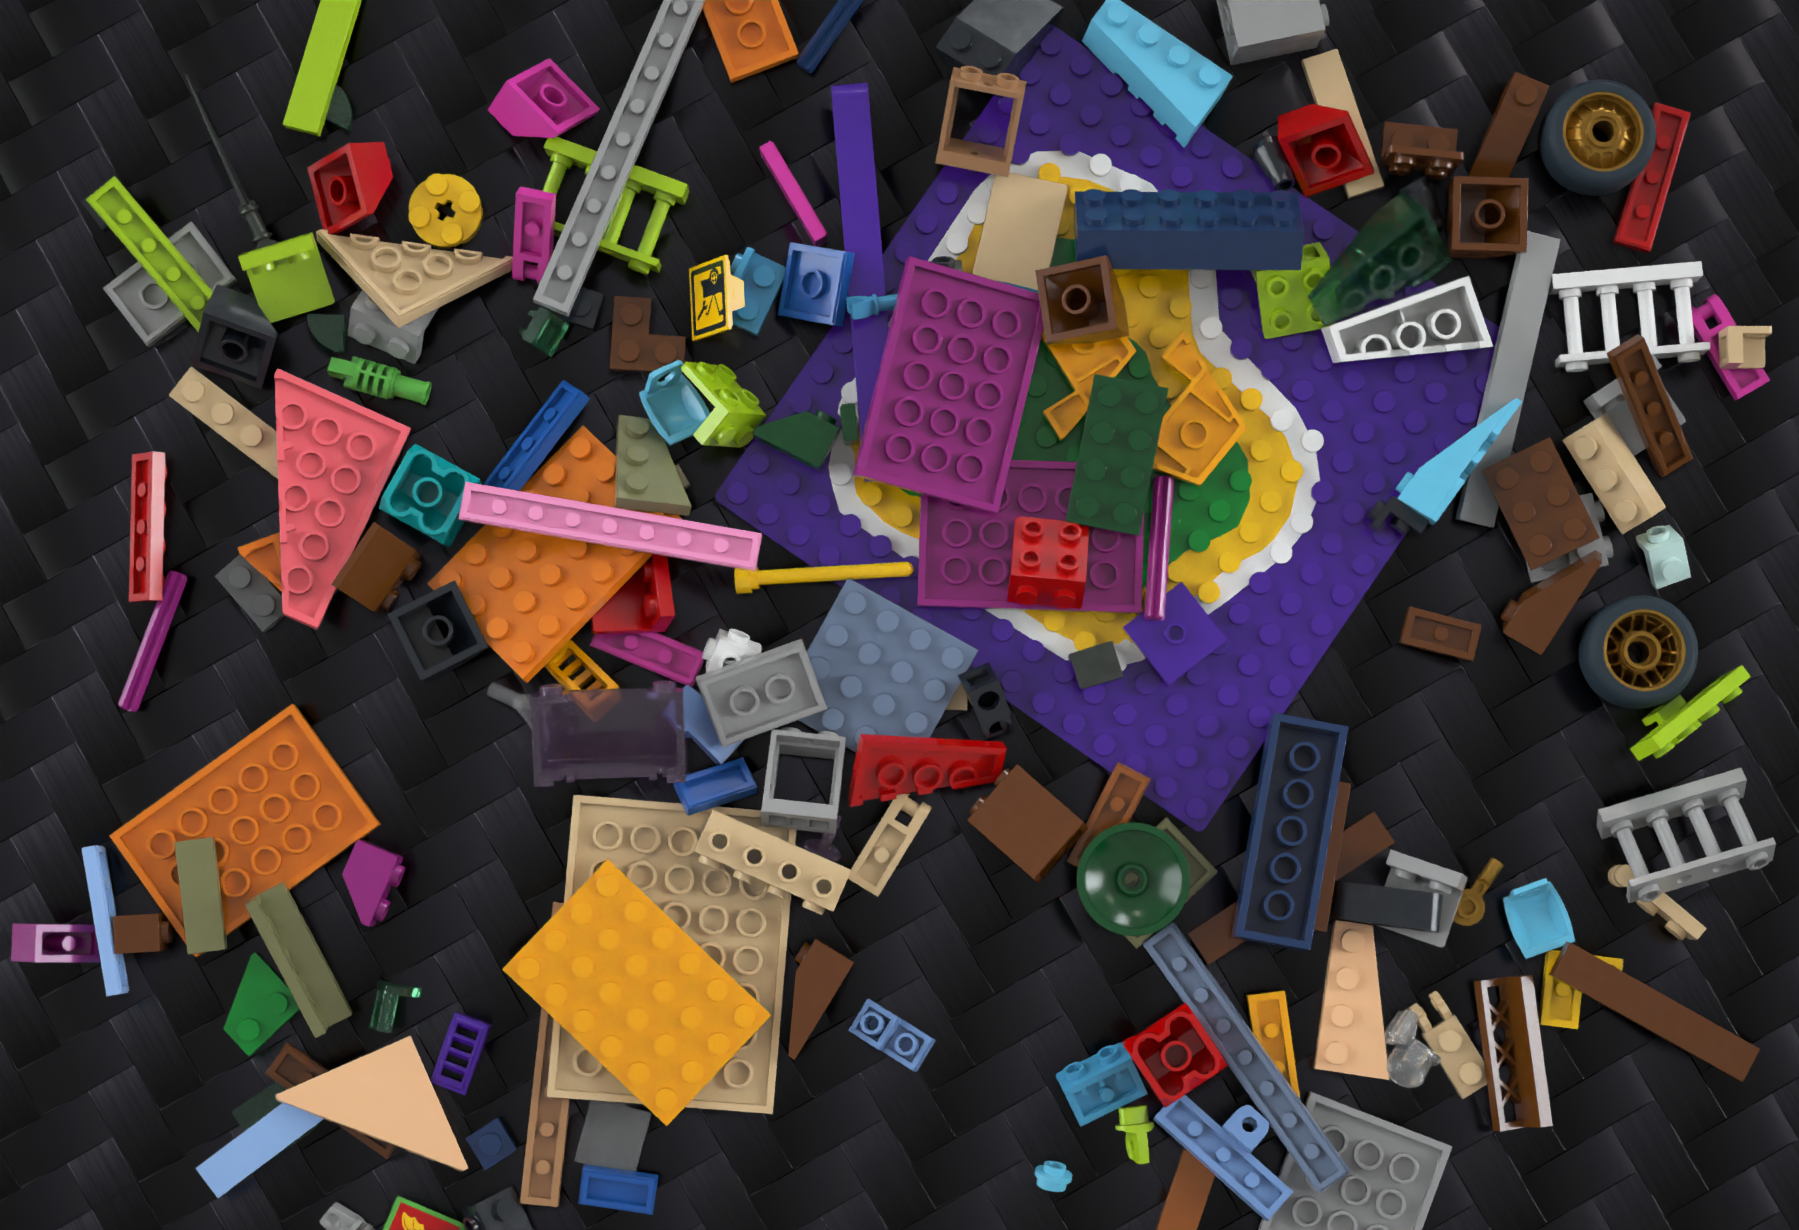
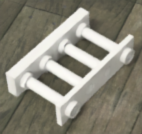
M1702 261L1552 274L1548 294H1559V299L1563 300L1568 354L1559 355L1555 360V367H1566V372H1581L1589 370L1588 365L1610 363L1607 352L1620 345L1615 295L1619 294L1618 289L1633 288V293H1637L1641 336L1645 338L1651 355L1654 354L1657 359L1677 357L1678 363L1699 361L1700 355H1704L1710 350V342L1695 343L1689 288H1692L1693 282H1697L1703 276ZM1659 285H1670V289L1675 291L1680 342L1677 345H1657L1652 292ZM1596 291V296H1599L1601 301L1605 351L1583 353L1578 298L1582 297L1581 292Z

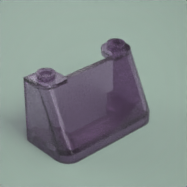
M675 681L653 682V688L562 690V685L548 684L539 686L540 692L531 695L534 787L554 786V781L564 780L565 775L566 783L574 782L575 779L649 777V780H657L659 773H662V777H667V783L686 782L689 774L684 689L677 688Z

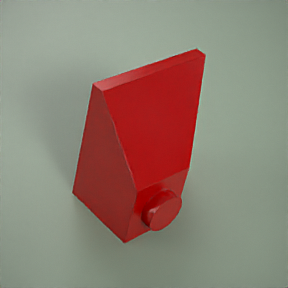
M1310 104L1278 116V141L1305 197L1374 174L1372 163L1348 111Z
M384 142L348 143L307 167L323 230H328V234L336 235L374 213L393 178L391 163Z

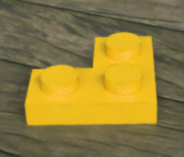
M1550 950L1545 953L1538 1017L1539 1024L1578 1029L1582 993L1549 975L1561 952ZM1596 956L1622 971L1623 959Z

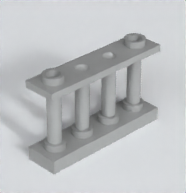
M1742 768L1598 809L1596 827L1601 839L1611 836L1618 838L1635 877L1628 880L1626 898L1629 903L1638 900L1641 902L1652 901L1668 891L1746 868L1757 870L1773 861L1776 847L1774 838L1757 842L1739 802L1740 798L1744 797L1747 782ZM1719 804L1720 806H1725L1742 847L1721 852L1703 812L1704 809ZM1682 815L1689 817L1707 857L1685 863L1667 821ZM1645 826L1653 827L1671 868L1649 874L1632 831Z

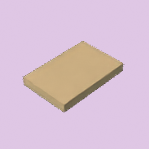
M1009 172L1008 177L995 175L972 274L994 281L1007 282L1038 290L1035 270L1050 267L1068 185Z

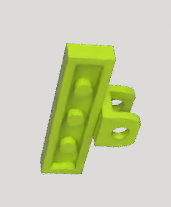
M1740 665L1717 678L1687 703L1679 694L1661 704L1642 719L1645 726L1656 721L1659 726L1632 746L1630 750L1638 761L1651 754L1656 759L1663 756L1702 725L1700 721L1703 722L1720 710L1717 705L1720 701L1726 704L1741 694L1742 690L1739 686L1751 676L1744 666Z

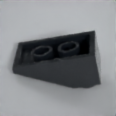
M974 0L955 18L937 44L936 49L942 63L952 69L954 67L961 69L963 66H973L981 69L986 74L997 76L1000 73H1009L1018 77L1064 9L1051 0Z

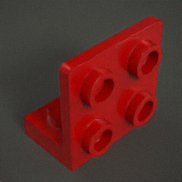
M652 554L644 565L590 619L593 634L666 631L675 617L667 556Z

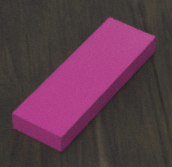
M769 141L760 146L761 157L814 246L820 247L827 243L826 230L775 144Z
M656 632L594 634L590 646L681 684L689 685L692 688L705 659H702V651Z

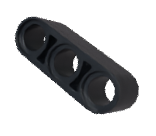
M1335 881L1331 919L1439 933L1443 895L1424 891Z

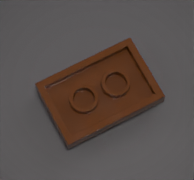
M1550 437L1482 470L1531 571L1600 538Z

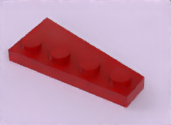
M860 734L847 796L848 804L850 807L863 805L865 800L880 798L881 802L897 799L896 795L917 792L918 795L933 793L935 788L951 786L952 789L993 783L1002 772L1007 748L1001 741Z

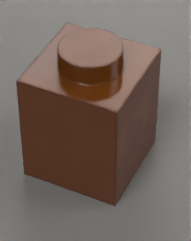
M164 913L113 916L115 954L167 951L168 943H172L173 926L167 920Z

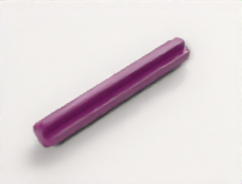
M1163 475L1155 476L1153 483L1144 612L1145 619L1149 621H1163L1165 618L1174 479L1173 477Z
M169 571L162 587V601H157L118 702V706L122 709L136 712L140 706L187 582V576L182 573Z

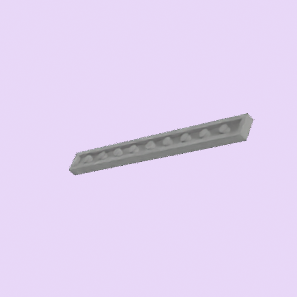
M663 0L533 297L534 303L569 316L706 0Z

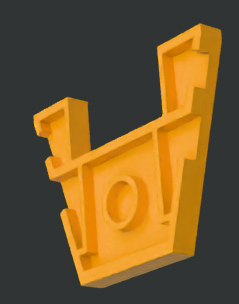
M1043 328L1042 341L1075 391L1043 411V415L1060 441L1066 438L1087 412L1094 374L1115 378L1136 353V349L1127 336L1097 343L1046 344Z
M1182 331L1162 355L1161 360L1190 384L1162 418L1153 470L1200 487L1247 427L1222 388L1220 389L1202 357L1200 358L1192 346L1187 334Z

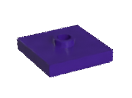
M1182 582L1166 593L1165 618L1163 621L1146 620L1144 610L1122 627L1167 686L1171 685L1227 641L1226 637Z

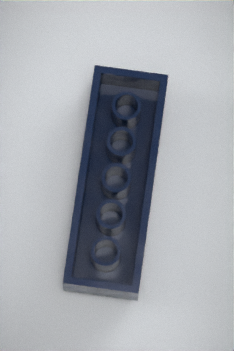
M1089 189L1085 192L1075 191L1073 232L1076 262L1107 255L1113 269L1301 270L1304 227L1297 193H1289L1284 190H1276L1271 193H1253L1248 190H1238L1235 192H1214L1212 190L1177 192L1170 189L1160 192H1140L1135 189H1128L1123 192H1104L1099 189Z
M1273 713L1269 717L1231 938L1304 952L1311 950L1348 726Z

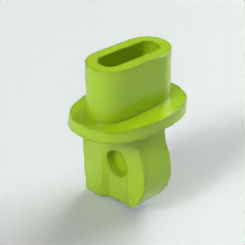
M1147 1105L1118 1108L1120 1124L1115 1125V1130L1126 1132L1125 1142L1129 1158L1137 1164L1149 1163L1147 1132L1151 1131L1155 1125L1154 1121H1149Z

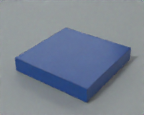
M790 242L778 315L842 327L855 253Z

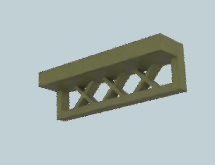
M282 881L251 897L245 906L314 1037L317 1038L325 1034L329 1026L351 1016L353 1011L285 882Z

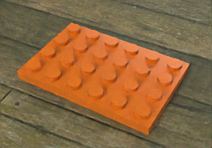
M582 426L526 482L520 491L616 508V456L587 428ZM625 509V510H630V511H636V512L648 513V514H653V515H659V516L671 517V518H676V519H682L679 515H676V514H667V513H659V512H650V511H642V510ZM484 525L427 584L433 590H436L455 580L486 643L528 683L644 565L652 554Z
M291 704L109 836L186 944L175 842L215 837L227 937L251 919L245 906L251 897L282 881L285 882L290 891L381 824L297 706ZM195 953L193 955L199 957L203 953Z

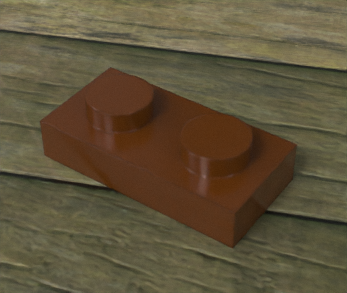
M1408 607L1399 644L1472 662L1482 625Z

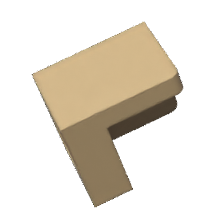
M1727 326L1718 332L1719 369H1762L1765 367V338L1772 334V326Z

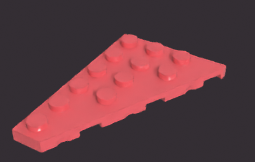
M277 368L274 378L282 610L284 616L318 630L337 590L331 584L356 549L411 432V428Z

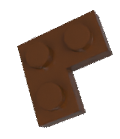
M614 296L610 354L611 371L651 373L677 360H681L683 364L685 363L686 336L650 334L651 298Z

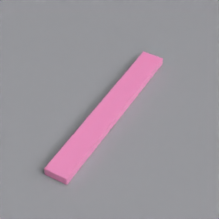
M465 482L458 518L462 521L756 572L762 540V533L470 482Z

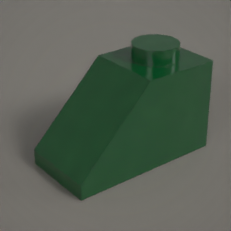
M817 410L815 415L805 411L757 426L753 432V437L820 472L840 434V428L835 426L836 419Z

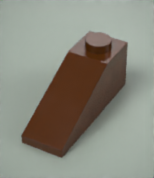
M1518 72L1511 76L1505 86L1468 176L1509 178L1535 122L1549 85Z
M1594 550L1523 592L1517 602L1511 599L1501 615V619L1504 620L1503 633L1542 655L1601 565L1602 554Z
M815 939L812 945L805 941L794 959L795 962L800 964L795 974L788 1056L794 1060L854 964V961L818 939Z

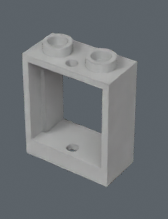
M785 727L780 730L772 729L761 809V826L836 834L846 737L839 736L830 731L814 734L805 733L793 727ZM787 754L833 759L834 768L829 804L774 799L779 755Z

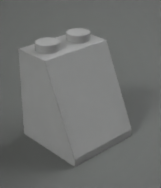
M1216 0L1231 65L1316 48L1322 35H1324L1325 26H1329L1327 7L1325 4H1320L1319 0Z

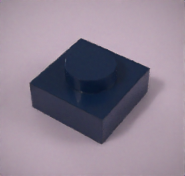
M499 1117L465 1138L484 1170H487L518 1150L517 1145Z

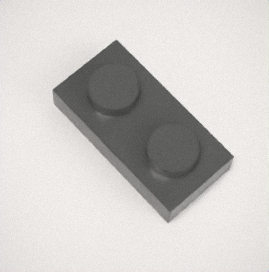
M241 555L237 556L215 575L217 580L263 632L266 633L284 617L282 594Z

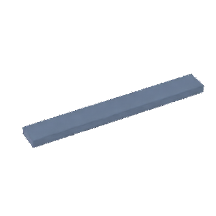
M1171 923L1143 943L1179 997L1192 1010L1227 1065L1318 1194L1348 1174L1351 1170L1176 923Z

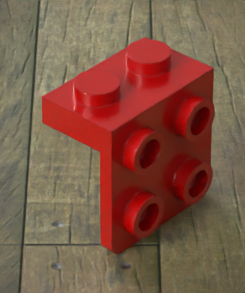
M1017 517L1014 523L1007 602L1020 603L1022 605L1054 606L1061 609H1082L1086 585L1089 526L1066 522L1065 520Z

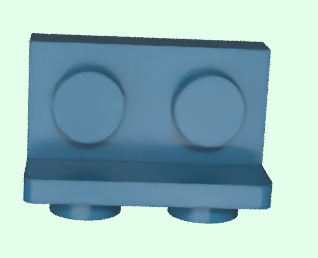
M747 247L744 254L738 252L730 267V273L744 281L745 307L732 311L733 326L758 337L783 285L786 267L755 253V249Z
M1121 1042L1105 1046L1097 1054L1081 1062H1073L1055 1075L1080 1127L1148 1094L1132 1058Z

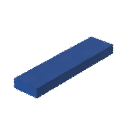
M563 380L483 485L520 491L590 398Z

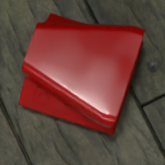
M1186 1003L1138 1035L1128 1037L1121 1042L1132 1058L1134 1065L1158 1101L1165 1108L1228 1066Z

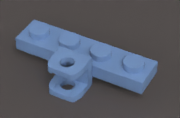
M1184 1095L1168 1107H1163L1153 1118L1158 1125L1266 1222L1293 1193L1288 1186L1251 1154L1269 1129V1122L1252 1106L1244 1105L1240 1107L1221 1127ZM1242 1124H1249L1253 1132L1245 1131Z

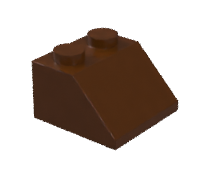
M1454 176L1448 184L1446 257L1484 259L1526 253L1529 178Z
M373 522L331 585L368 609L381 615L384 610L389 612L398 601L400 593L397 590L405 579L410 581L415 576L421 566V562L418 559L422 554Z

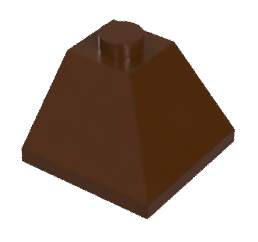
M1107 255L1035 270L1046 344L1097 343L1130 336L1124 297Z

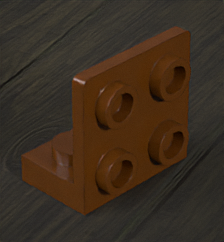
M1384 122L1379 168L1388 169V173L1392 175L1406 176L1410 175V171L1425 173L1426 178L1446 179L1447 175H1452L1464 160V152L1456 151L1458 129Z

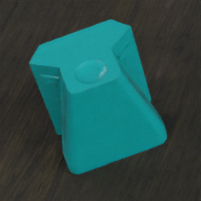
M414 444L407 451L381 497L379 509L430 536L442 545L450 547L465 522L458 519L465 482L483 485V482L476 476Z

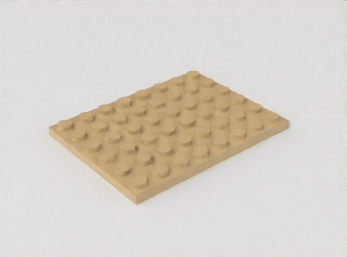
M573 795L564 904L608 859L771 1014L766 1022L685 1107L773 1114L791 894L788 900L767 892L770 886L768 883L756 879L754 885H751L733 877L735 869L721 864L720 869L717 870L698 862L701 854L694 852L712 810L793 845L796 842V830L761 826V810L714 807L687 816L682 804ZM555 1019L553 1020L547 1097L643 1104Z

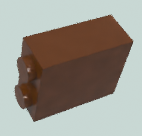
M1017 764L1012 770L1007 768L999 775L994 783L996 788L987 798L982 796L975 802L969 813L972 815L968 821L1039 884L1086 832L1088 827Z

